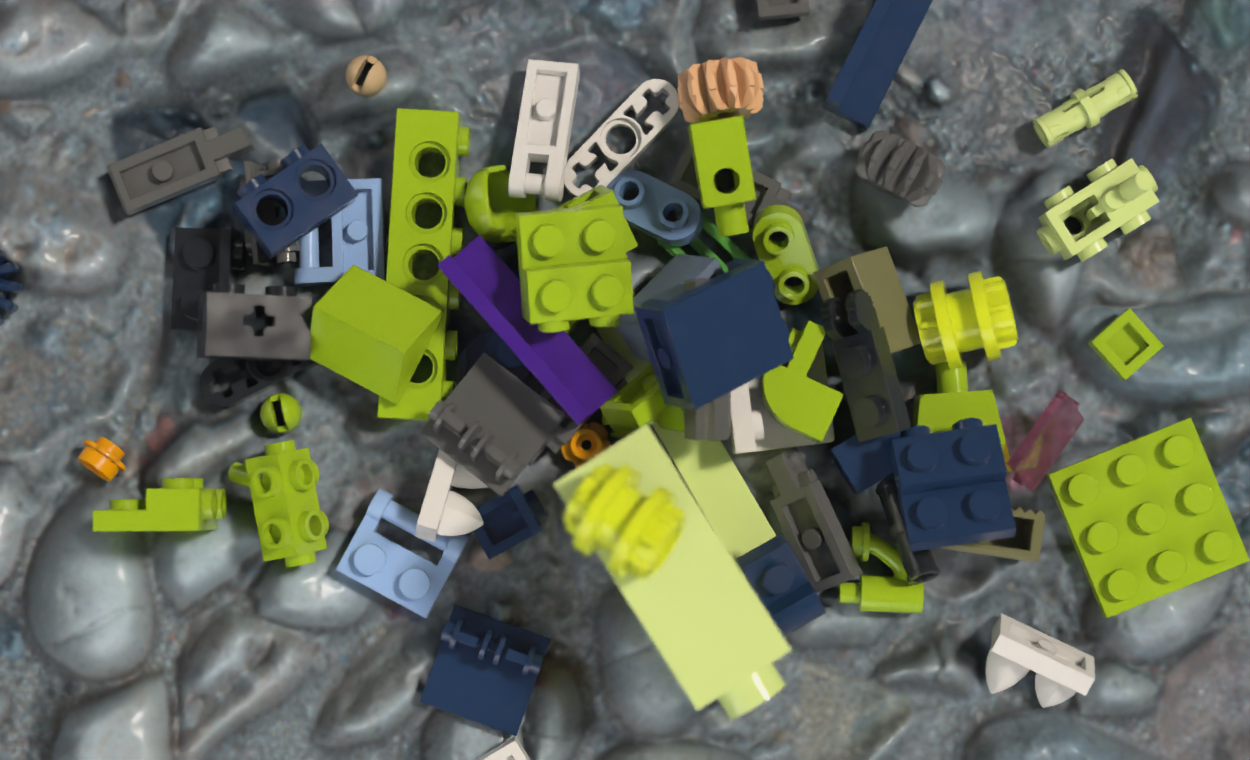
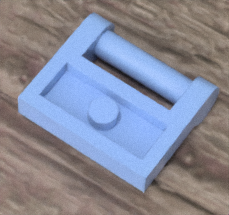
M382 178L348 179L358 193V196L351 205L331 218L333 267H319V233L317 227L299 240L301 252H299V268L294 269L295 285L335 284L352 265H356L386 281L384 181ZM326 180L299 181L303 191L312 196L322 195L328 189Z
M380 488L373 497L362 522L335 570L418 615L427 618L462 555L470 536L466 534L457 536L437 534L435 542L422 539L444 551L438 564L376 532L382 519H385L415 536L416 524L419 518V514L394 502V495Z

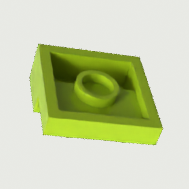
M611 204L515 213L522 317L530 324L538 323V331L560 332L570 329L569 320L589 318L590 326L610 327L621 324V315L634 314L631 261L626 259L623 206Z
M162 478V489H146V499H109V510H93V532L218 529V519H225L226 492L224 488H204V478Z

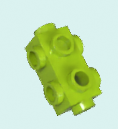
M294 440L263 445L265 456L245 459V464L233 463L228 473L229 480L250 487L263 561L284 558L286 568L317 562L315 551L327 549L325 535L329 529V521L326 514L320 510L316 490L320 472L317 464L310 458L309 447L296 450Z

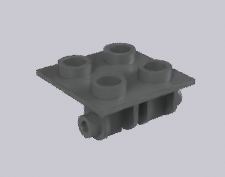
M483 353L444 402L442 400L438 401L428 415L431 419L419 434L502 497L566 417V414L486 353Z

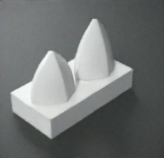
M440 449L416 524L415 537L431 542L436 541L437 534L445 536L463 535L483 526L484 521L476 507L464 496L451 491L452 486L466 489L488 487Z
M1000 614L992 629L991 647L986 661V681L991 694L1006 690L1015 685L1032 670L1036 672L1035 690L1039 703L1043 708L1060 704L1072 697L1076 692L1086 696L1095 680L1093 656L1009 616Z

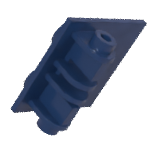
M454 604L450 618L447 620L442 632L441 643L419 702L517 736L551 639Z

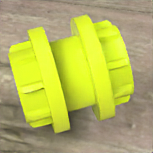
M977 271L968 274L970 284L968 289L947 293L944 281L939 280L930 283L931 292L917 295L913 302L914 313L923 351L929 363L935 365L948 362L950 370L963 368L962 353L985 348L988 361L1002 359L1001 349L1013 347L1017 344L1019 338L1005 280L999 276L984 279L982 272Z
M603 464L594 468L586 476L573 495L563 519L564 523H566V531L575 536L573 547L586 556L593 554L600 546L611 552L609 571L623 579L633 573L641 579H646L653 576L661 568L679 541L686 524L684 511L674 505L676 495L663 486L658 487L649 496L639 491L637 488L641 474L628 464H624L618 469L609 464Z

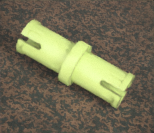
M1120 69L1115 74L1106 78V80L1085 91L1083 89L1076 90L1070 94V100L1032 120L1034 129L1042 143L1047 148H1050L1084 127L1091 129L1098 125L1101 117L1137 98V89L1130 76L1123 69Z

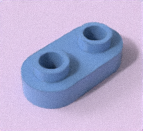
M629 170L620 173L608 186L609 189L613 190L619 205L623 206V214L628 225L671 246L687 245L694 241L702 231L704 217L697 201L691 195L641 171ZM628 189H639V194L634 200H623L624 193ZM672 210H683V216L680 220L676 222L667 221V216Z

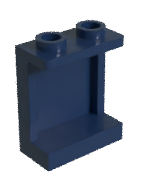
M736 258L727 263L728 272L669 301L649 299L634 307L665 405L696 410L794 359L788 341L789 330L780 315L774 295V280L767 270L764 261Z

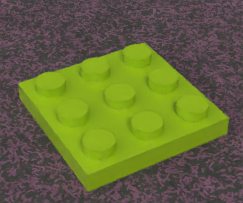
M1191 417L1045 474L1099 609L1105 618L1250 561Z

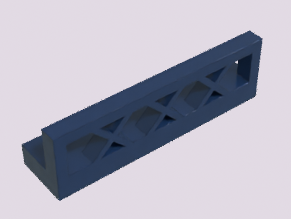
M876 0L822 108L868 130L933 0Z

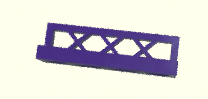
M480 235L454 258L448 255L438 264V267L578 426L618 392L565 331L540 332L538 331V323L530 324L522 317L520 280Z

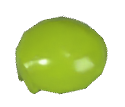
M505 165L485 167L480 171H476L467 184L464 199V208L471 228L484 240L497 244L515 242L510 230L516 228L515 213L538 211L536 194H527L525 199L509 197L510 171H505Z

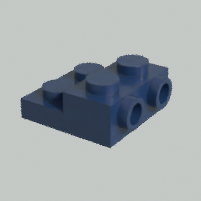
M966 418L954 423L950 431L931 433V429L928 426L919 425L902 431L900 438L892 439L890 459L909 552L1015 536L1016 525L1005 481L1007 469L997 424L983 426L981 419Z

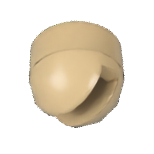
M358 56L346 68V82L350 89L360 97H374L380 94L387 84L386 69L381 61L374 56ZM371 63L373 66L363 86L357 85L356 81L365 64Z

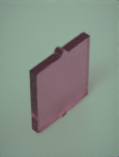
M1060 389L1007 463L1008 467L1015 474L1013 480L1020 485H1024L1032 492L1035 491L1085 420L1078 410L1080 403L1070 398L1068 394Z

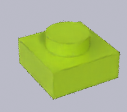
M1130 308L1125 309L1088 342L1090 347L1121 381L1127 380L1164 347Z

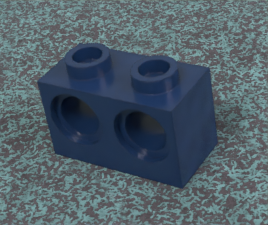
M322 143L311 151L308 150L306 145L300 146L279 162L284 168L282 171L269 180H266L263 174H260L237 191L241 199L235 202L233 210L269 260L351 205L358 196V193ZM309 171L320 173L327 181V191L319 196L307 194L300 186V176ZM267 200L276 201L285 210V220L278 225H267L258 218L256 207Z

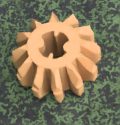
M726 56L718 60L708 59L705 63L693 64L689 69L684 70L678 75L677 96L679 107L683 111L685 121L692 124L742 115L743 119H747L751 114H755L763 108L764 85L762 74L758 71L757 62L743 57L728 59Z

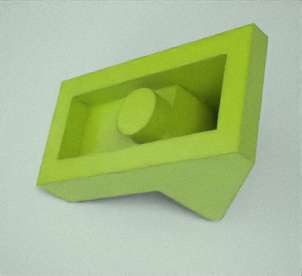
M652 364L600 406L607 423L610 425L640 429L646 424L649 426L657 421L658 425L663 429L684 432V408L665 405Z

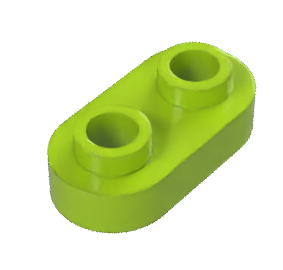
M772 205L764 208L758 213L753 222V243L758 258L765 262L767 270L772 275L775 284V298L785 304H802L810 300L817 292L818 286L813 272L819 270L803 220L799 213L789 206ZM781 231L788 237L784 241L775 242L769 236L773 232ZM795 276L799 277L803 282L798 286L792 287L787 285L785 280Z

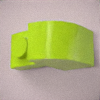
M808 321L804 324L801 331L792 328L788 341L794 359L788 361L785 367L780 365L761 375L760 393L767 411L775 421L794 433L820 443L826 435L844 394L806 377L826 334L824 327Z

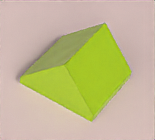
M352 265L313 306L310 330V359L383 398L399 404L445 311L356 265Z

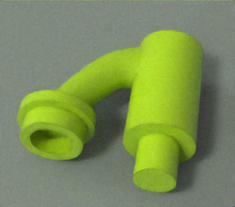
M862 523L861 526H851L850 546L855 557H860L861 561H868L869 553L876 556L893 571L894 577L860 575L859 583L843 582L839 584L838 589L839 603H857L859 611L921 614L924 601V584H908L907 575L898 549L879 536L870 533L869 523Z

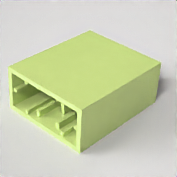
M647 424L553 484L568 507L576 490L594 468L603 464H609L618 469L622 465L628 464L641 474L637 489L649 496L658 487L663 486L676 495L674 505L684 511L685 528L675 548L653 576L641 579L631 573L622 579L609 571L612 553L601 546L596 552L697 711L713 700L718 699L730 720L759 706L786 685L773 662L790 652V647Z

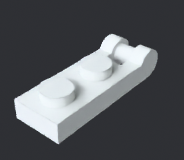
M528 59L509 175V197L525 199L527 194L544 195L545 201H562L564 175L580 78L579 64ZM530 163H548L546 175L529 173Z

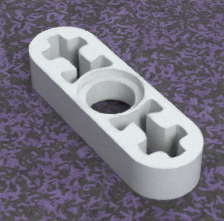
M651 79L642 83L566 162L564 185L572 197L575 198L592 189L587 184L583 185L580 189L574 185L577 180L574 169L579 165L583 169H588L597 161V155L590 152L595 146L599 147L605 159L617 165L612 171H609L604 163L595 173V179L598 182L597 186L603 185L608 188L609 184L620 173L624 172L675 119L679 109L677 91L669 82L662 79ZM650 93L652 96L657 97L664 93L667 95L665 107L668 112L664 115L658 111L653 112L645 120V126L652 128V130L645 135L641 126L634 119L625 116V114L629 110H633L638 118L647 107V101L644 98L646 94ZM615 127H627L635 134L636 144L630 152L616 154L608 148L606 137Z

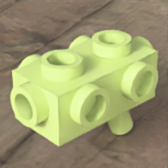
M1112 158L1086 175L1091 184L1079 192L1074 193L1069 185L1045 200L1043 203L1048 211L1038 217L1043 226L1037 230L1038 237L1045 249L1052 256L1060 252L1064 260L1077 254L1081 262L1108 246L1103 237L1120 227L1124 235L1149 221L1151 217L1146 210L1160 201L1154 193L1158 190L1156 181L1148 169L1143 165L1137 167L1132 158L1117 166ZM1067 217H1075L1079 220L1081 230L1078 234L1071 235L1066 228L1064 222Z

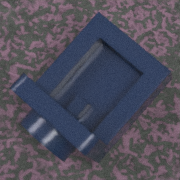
M516 485L508 489L502 497L499 495L476 508L484 522L483 526L474 530V533L490 560L543 531L544 529L539 520L546 517L547 514L533 489L524 493L521 486Z

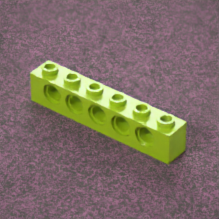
M397 108L386 281L445 312L423 354L432 361L433 371L431 376L422 383L410 381L399 404H395L379 395L378 417L382 419L429 421L431 418L428 415L436 403L440 400L444 402L455 389V381H447L448 360L456 361L458 352V330H450L451 309H460L461 292L440 268L433 278L419 280L414 277L412 267L414 261L420 255L433 254L440 263L448 255L454 258L464 249V228H456L457 207L464 208L468 182L467 177H459L460 157H469L471 129L470 126H462V118L459 112ZM438 153L444 156L446 161L442 173L432 178L422 176L419 173L421 159L427 154ZM428 203L439 205L442 208V219L437 226L430 229L417 226L415 217L421 206Z

